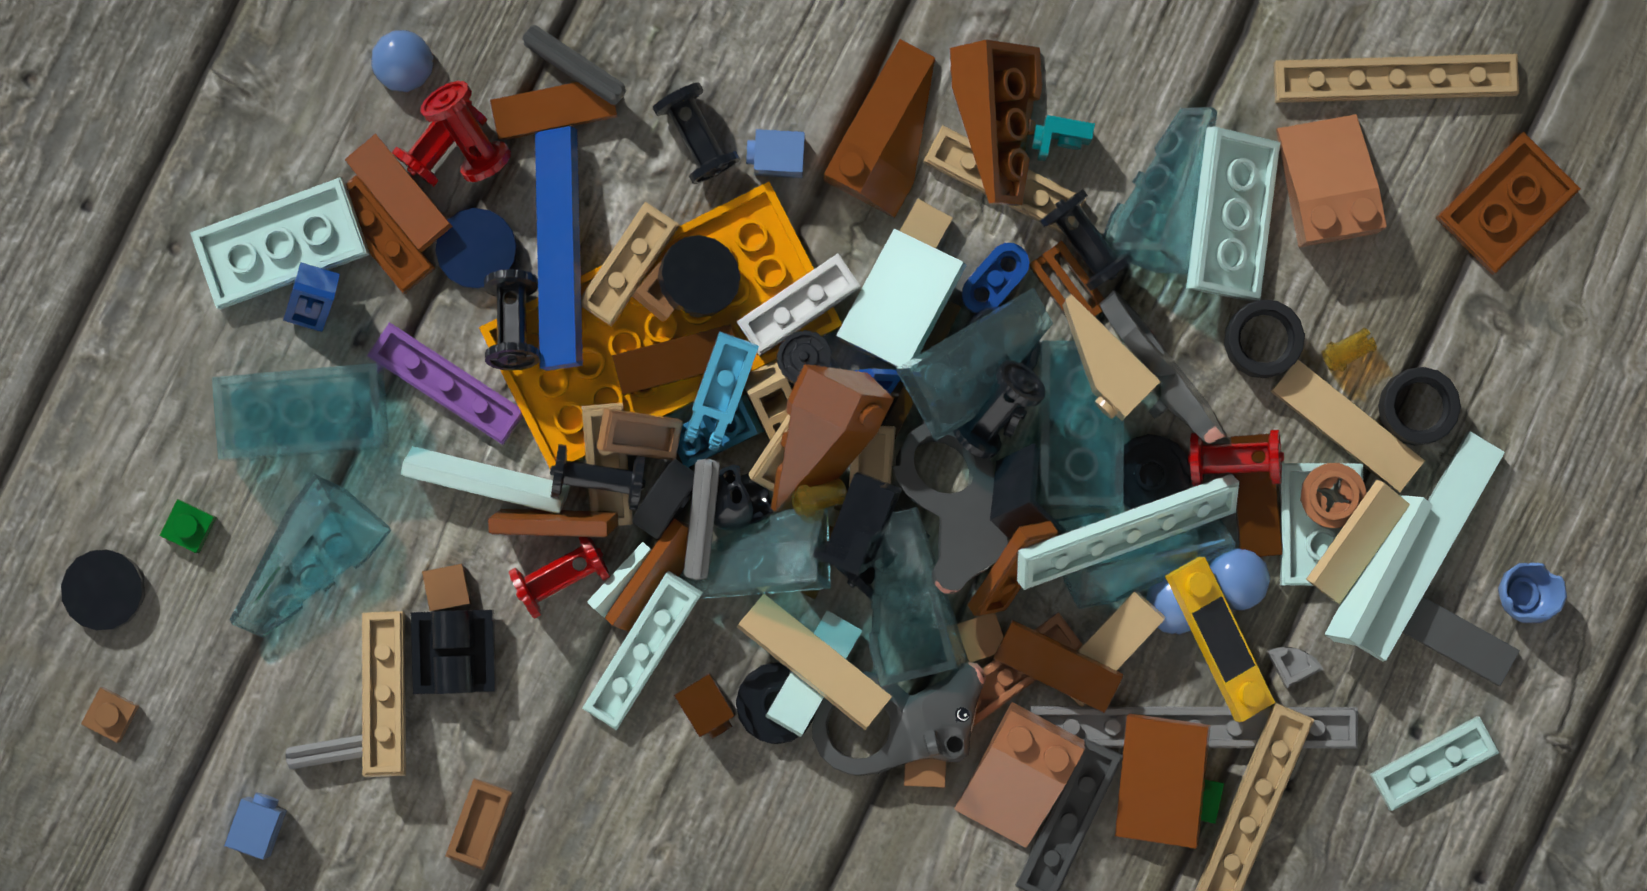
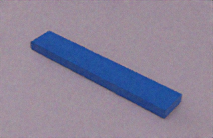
M572 126L535 132L540 368L546 371L583 366L577 129Z

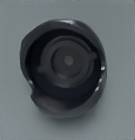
M733 464L720 470L714 518L715 527L725 531L741 530L768 518L773 513L768 489L752 481L748 473L741 475L739 465Z

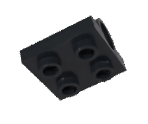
M494 610L411 612L413 694H456L497 691Z

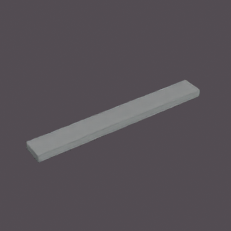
M1030 706V712L1083 740L1086 737L1107 748H1124L1126 719L1129 713L1211 725L1208 748H1255L1272 707H1267L1243 722H1235L1228 707L1108 706L1106 712L1103 713L1091 706ZM1288 707L1314 719L1303 748L1358 749L1357 707Z

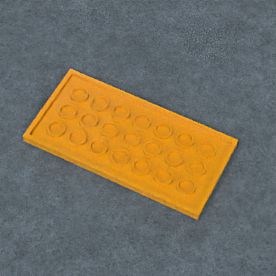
M770 181L679 226L646 275L647 277L658 263H662L663 256L667 250L684 237L702 235L714 238L730 250L737 261L740 273L738 292L726 308L714 316L701 318L689 316V313L674 309L670 316L662 322L632 297L611 327L581 307L583 366L546 371L540 368L539 361L537 365L523 370H500L550 469L551 466L556 464L558 444L567 445V461L576 462L586 457L581 406L623 403L624 411L665 417L695 401L704 375L623 396L612 355L731 324L734 337L749 341L737 324V321L814 270ZM601 266L581 276V296ZM538 298L526 303L527 344L539 349ZM832 307L798 331L808 330L816 332L823 337L841 328L842 323L834 307ZM496 318L479 327L489 348L490 346L497 345ZM781 343L761 356L756 353L750 372L778 360L777 353Z

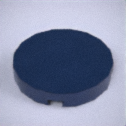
M471 208L457 212L448 219L453 227L437 239L435 251L440 268L451 281L463 288L482 289L484 288V279L487 275L499 270L513 268L517 255L516 239L514 232L502 217L490 210Z

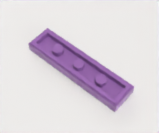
M390 322L367 355L502 445L506 443L523 417L517 405Z

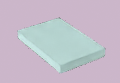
M893 229L836 336L909 373L967 265L961 260Z
M1282 463V482L1280 484V533L1282 544L1280 586H1313L1306 578L1343 528L1319 526L1306 516L1300 501L1303 481L1313 469L1327 463ZM1344 464L1355 470L1363 480V464ZM1339 479L1331 489H1317L1318 492H1321L1327 498L1326 512L1335 502L1349 503L1348 500L1343 499V496L1338 494Z

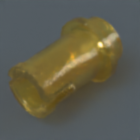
M1364 327L1336 344L1332 341L1327 343L1326 349L1321 351L1327 367L1332 372L1336 370L1343 372L1347 369V364L1370 352L1376 351L1377 346L1374 338L1367 339V336L1371 334L1369 330Z
M839 478L813 487L801 485L797 491L792 493L793 508L798 515L811 517L814 516L817 510L842 505L847 491L844 483Z

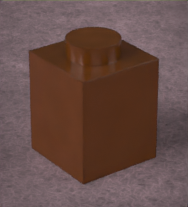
M711 673L674 695L699 737L708 733L711 739H714L733 727L729 719L736 714Z

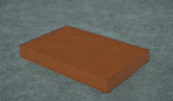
M1522 132L1436 219L1494 275L1581 188L1533 140Z
M1130 713L1127 715L1115 836L1197 848L1211 725Z

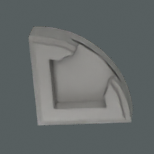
M1279 647L1266 651L1285 688L1323 670L1321 664L1303 650L1292 647Z

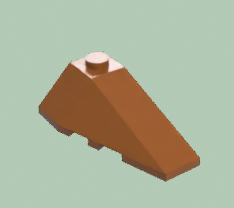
M899 39L824 173L825 182L894 219L914 184L935 57Z
M982 40L951 47L950 69L952 89L988 202L990 204L1012 206L1022 205L1030 162L1025 150L1028 136L1034 135L1036 122L1031 119L1033 103L1040 100L1042 91L1040 47L993 40Z
M804 364L787 402L786 412L790 416L788 432L782 434L781 445L785 448L783 463L777 467L771 504V509L774 512L807 515L875 437L894 398L869 373Z

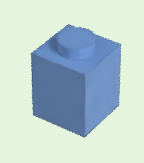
M756 129L755 140L747 141L746 164L754 165V176L803 178L805 132Z
M255 793L254 798L249 796L242 798L224 846L262 860L270 857L287 810L277 807L278 799L262 793Z

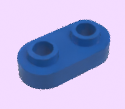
M1004 243L997 246L963 285L961 299L966 309L973 314H977L985 308L999 306L1025 277L1029 269V257L1026 251L1014 243ZM1004 258L1013 259L1016 265L1015 269L1011 272L1004 271L1000 265L1001 260ZM978 288L986 289L989 293V299L985 302H978L974 298V291Z

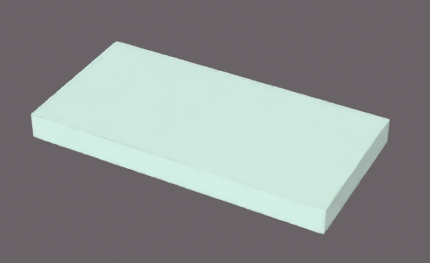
M1215 126L1206 128L1187 289L1250 302L1261 300L1280 142Z
M341 177L190 233L215 307L219 310L294 283L300 262L330 270L370 255L345 181Z

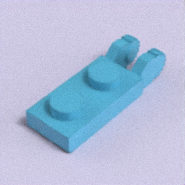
M719 331L692 407L694 412L684 441L694 442L698 437L703 415L718 419L708 441V449L718 451L728 423H732L759 347L757 344Z

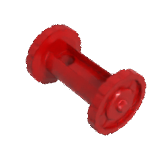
M465 81L450 82L432 92L424 100L420 112L426 121H442L466 158L460 167V172L464 179L468 182L485 180L500 171L507 164L511 151L503 141L490 142L466 106L472 95L468 84Z
M469 100L466 106L477 123L483 126L488 119L471 105L472 101ZM442 121L432 122L409 152L396 147L392 154L408 167L407 171L410 174H417L434 187L439 180L431 170L453 144L454 140Z
M1270 430L1268 442L1210 445H1203V440L1196 433H1191L1188 464H1190L1193 487L1203 484L1204 474L1269 472L1272 484H1281L1284 452H1281L1279 430ZM1263 452L1266 455L1265 460L1262 463L1253 462L1252 456L1254 453Z
M579 537L580 547L525 577L517 568L508 571L517 590L516 595L518 599L524 603L534 619L542 615L539 605L540 601L594 572L603 581L611 576L602 559L603 553L601 549L596 548L591 537ZM582 557L586 560L587 564L584 569L577 570L573 567L575 558Z

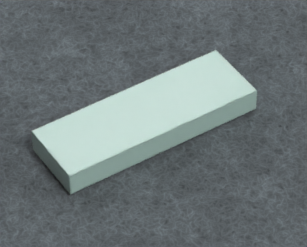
M827 610L814 634L846 659L862 630ZM791 671L765 717L801 737L824 697Z
M1476 716L1374 771L1370 776L1388 809L1393 811L1495 756L1499 751L1481 718Z

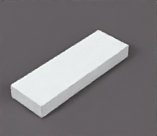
M837 253L738 320L737 324L749 342L759 346L757 353L761 356L785 340L786 337L797 332L861 289V286Z

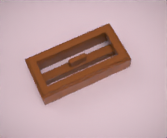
M1062 240L1029 264V268L1064 315L1065 312L1062 305L1065 299L1041 267L1046 262L1070 295L1072 294L1094 317L1102 312L1100 303L1105 298L1097 287L1091 291L1087 288L1085 284L1090 278ZM1059 254L1096 303L1094 308L1090 307L1054 256Z

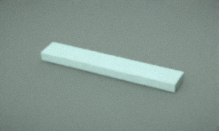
M1471 431L1466 433L1428 499L1433 506L1361 645L1357 647L1382 662L1387 660L1503 457L1504 451Z
M1232 474L1020 549L1018 550L1017 582L1025 590L1236 513L1239 481Z

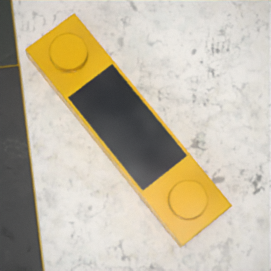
M1197 557L1165 575L1235 722H1243L1274 704L1275 701L1206 558Z

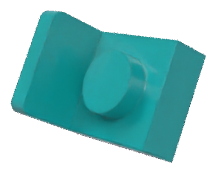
M1047 115L1043 126L1036 125L1032 149L1039 150L1037 160L1046 161L1051 139L1058 140L1057 146L1066 149L1080 150L1082 145L1089 146L1093 138L1095 123Z

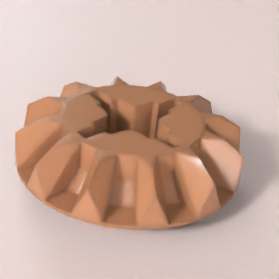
M1327 463L1313 469L1303 481L1300 501L1306 516L1319 526L1341 528L1365 497L1366 488L1360 475L1349 466L1340 463ZM1339 479L1338 494L1343 496V499L1348 500L1349 503L1335 502L1326 512L1327 498L1321 492H1318L1317 489H1331Z

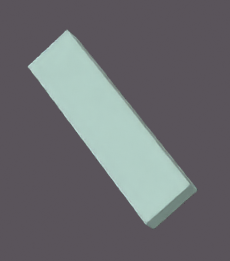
M412 446L405 457L401 470V475L404 477L556 514L561 512L570 486L563 484L559 499L550 498L553 480Z
M1400 495L1410 506L1342 600L1324 634L1332 641L1355 646L1361 645L1432 509L1433 504L1424 497Z
M667 571L582 709L617 730L703 592L670 571Z

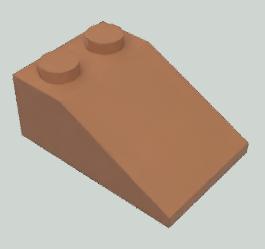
M1357 114L1276 129L1278 142H1280V153L1298 248L1378 234L1387 228L1379 185Z
M1011 702L954 810L1027 848L1085 750L1084 740Z

